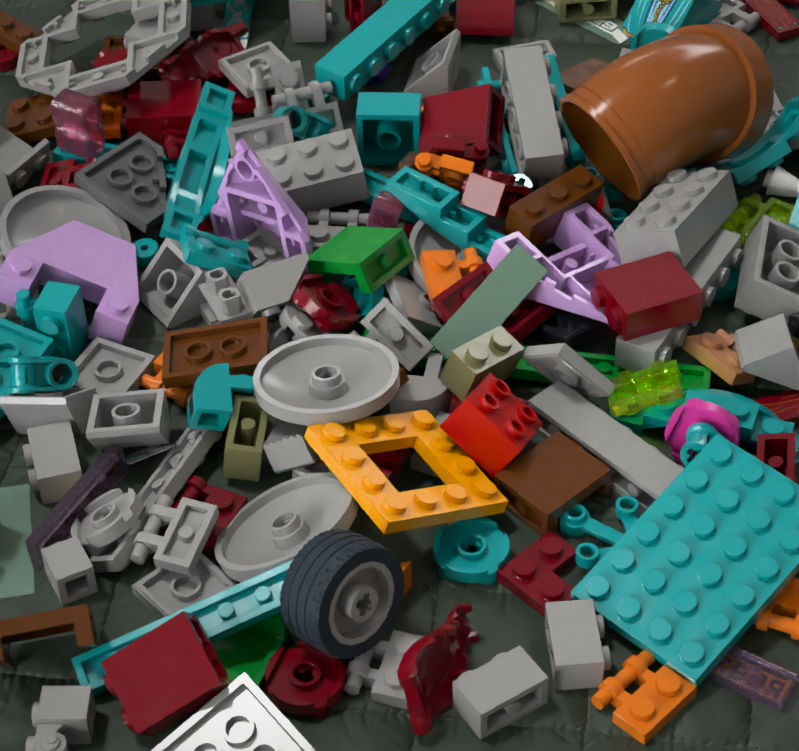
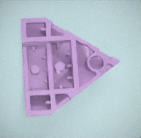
M240 138L235 146L237 150L235 158L229 162L218 190V202L212 206L210 211L214 235L232 241L237 239L243 240L261 228L282 242L285 259L305 252L310 256L313 253L307 217L273 177L244 138ZM306 265L305 268H304V270L309 272V270H308V268H307V265Z

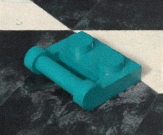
M189 223L183 225L179 241L185 263L207 270L224 267L230 277L239 279L243 272L252 269L247 253L249 247L247 241L240 239L232 241L197 230L195 225Z

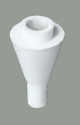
M779 165L776 166L775 170L769 169L762 184L763 187L768 188L766 195L798 197V178Z

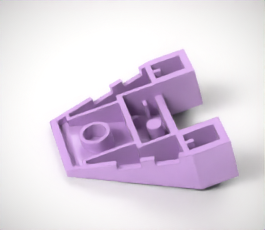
M588 203L564 212L552 239L562 252L548 258L519 231L494 241L486 260L493 270L516 244H520L547 269V273L525 297L526 299L608 323L607 317L600 308L594 306L591 300L590 292L594 288V273L622 264L615 239L612 236L614 229Z
M73 220L11 249L0 268L1 303L15 308L17 291L26 289L30 292V297L32 298L41 281L44 283L53 281L81 286L82 297L98 304L88 338L94 340L97 336L123 345L132 327L139 304L135 244Z

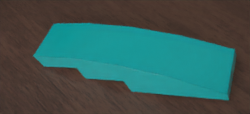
M404 166L386 182V188L412 213L461 249L465 250L466 248L474 247L478 256L484 262H486L494 241L505 236L486 226V215L460 204L459 191L407 166Z

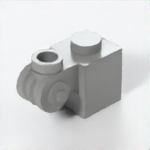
M42 686L40 701L34 702L32 706V725L37 727L35 736L27 737L25 751H69L67 744H91L97 711L92 687Z

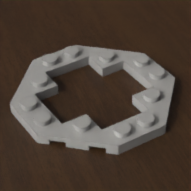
M77 0L71 5L72 12L64 18L58 15L42 28L44 34L36 38H29L20 45L15 77L21 87L69 102L90 100L99 94L121 91L133 84L190 37L191 3L189 0ZM131 11L135 22L144 19L153 20L158 17L157 35L128 43L126 60L76 74V68L72 60L50 66L52 47L59 44L68 45L80 39L82 23L100 21L108 15L115 13L123 14Z

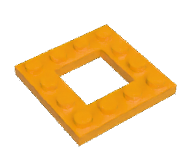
M427 410L367 417L342 424L328 422L325 425H309L304 435L305 440L383 534L504 513L509 502L497 489L496 485L478 468L475 462L439 427L440 424ZM413 447L445 485L398 492L367 454Z

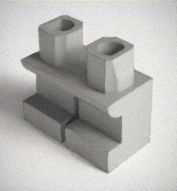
M219 267L205 273L206 282L199 284L198 287L207 301L200 304L201 315L207 325L253 318L250 307L224 267Z

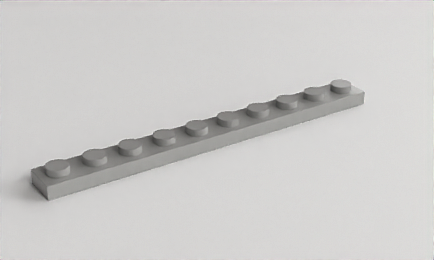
M280 321L269 323L270 352L287 344L294 333L289 326L284 331ZM186 428L176 442L181 444L172 447L137 494L143 503V510L138 518L141 521L140 528L131 536L119 537L110 543L100 554L91 556L89 560L93 565L95 573L119 572L131 563L130 556L135 548L133 541L137 533L143 531L148 521L146 514L150 506L157 503L161 494L168 495L174 499L177 493L184 489V485L193 471L204 462L206 453L222 437V431Z

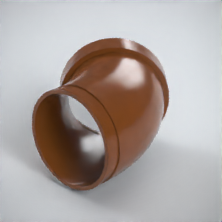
M709 23L676 29L662 39L650 42L617 58L579 84L573 92L562 97L559 105L570 133L592 165L621 194L631 200L638 201L648 190L658 186L667 177V174L673 170L682 169L691 163H710L734 158L750 149L761 137L769 122L773 108L774 86L771 70L763 52L747 34L730 25Z

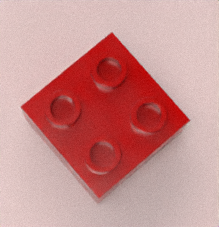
M489 373L439 427L494 478L496 473L501 471L522 451L543 423L538 419L536 412L530 406L523 404L511 393L509 386L503 380Z

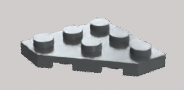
M141 132L133 135L74 174V183L142 232L147 233L164 221L163 215L168 201L166 200L163 147Z

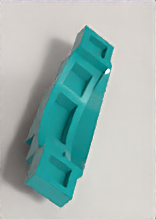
M208 81L205 82L195 114L191 120L186 141L178 159L167 197L168 202L163 215L164 221L159 237L165 239L168 237L179 241L181 229L185 223L195 225L197 229L198 224L209 217L211 208L218 199L219 195L217 193L226 172L229 144L225 128L232 127L233 111L231 106L235 92Z
M799 95L786 102L784 109L773 126L750 149L727 162L712 167L716 168V170H730L733 184L744 186L757 179L756 173L764 168L769 170L780 165L784 161L782 157L792 152L787 142L799 138ZM683 167L682 169H685L687 172H693L704 168Z
M688 389L669 395L652 391L649 401L616 394L609 412L610 417L623 426L630 428L634 434L642 436L644 429L666 427L672 413L678 407L684 405L691 398H699L703 401L717 404L730 414L736 416L740 421V440L757 446L758 434L793 433L795 423L781 420L769 409L752 399L718 389ZM796 434L797 446H798V452H799V434Z

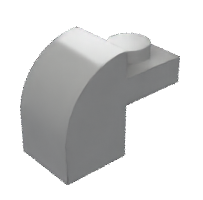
M429 352L424 376L408 375L409 381L398 389L396 395L389 402L390 414L427 410L435 418L439 411L449 412L452 391L439 379L444 369V355L442 353Z

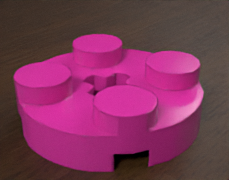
M691 398L684 405L678 407L672 413L665 428V441L668 439V443L672 448L670 453L683 466L685 465L681 462L680 451L686 443L687 429L692 424L699 422L708 423L715 427L725 439L738 447L740 444V421L738 418L730 414L723 407L699 398Z

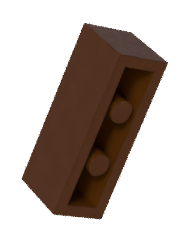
M580 164L510 205L503 233L507 236L519 231L537 247L555 235L565 211L584 203H588L596 210L603 183Z

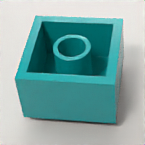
M359 92L356 127L358 153L362 165H399L401 160L410 151L419 153L418 141L421 137L422 127L421 93Z

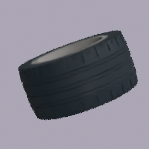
M339 528L319 533V535L310 539L298 551L284 576L281 586L282 590L280 591V612L285 625L300 640L325 654L341 659L355 658V656L365 654L366 651L376 646L383 636L387 634L400 610L404 594V573L400 566L401 563L383 545L359 533Z

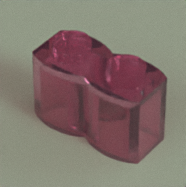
M64 88L52 99L50 104L52 118L57 125L55 128L57 145L61 150L86 159L90 157L95 158L105 147V132L100 124V104L94 97Z

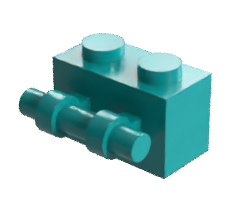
M48 281L38 299L31 298L30 292L26 289L17 291V301L14 306L17 316L21 318V326L54 339L56 348L50 356L70 359L75 362L89 336L81 286Z

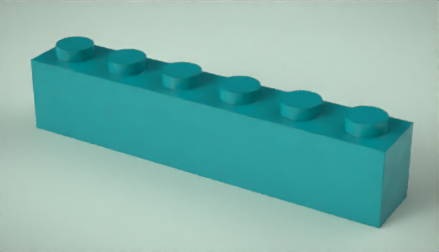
M389 0L315 64V80L319 83L330 81L333 92L328 94L346 101L355 92H358L373 76H376L384 66L394 60L402 50L411 45L420 34L428 30L438 18L445 15L449 10L450 0Z

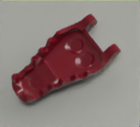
M240 21L229 27L209 29L204 34L201 33L195 42L191 40L187 46L181 49L178 55H174L168 60L163 58L158 70L163 81L201 79L202 82L229 81L219 69L218 60L245 50L239 38L249 31L246 23Z
M459 603L454 606L445 622L430 634L413 643L404 653L397 670L400 686L404 689L410 723L415 734L422 736L428 734L433 728V719L453 704L451 696H453V681L466 672L467 669L465 667L470 665L469 657L466 656L468 653L467 646L471 643L479 642L480 638L478 631L472 628V622L466 616L468 612L473 611L469 603Z

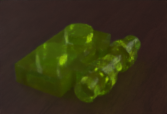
M753 193L738 203L737 210L726 219L720 228L734 233L739 232L741 234V243L745 244L746 239L763 215L788 225L794 206L773 197L766 203H762L761 196Z
M659 360L652 362L651 367L631 372V369L620 372V376L609 379L616 385L611 395L608 396L613 418L620 415H632L641 409L658 404H670L676 399L684 397L677 360L665 363Z

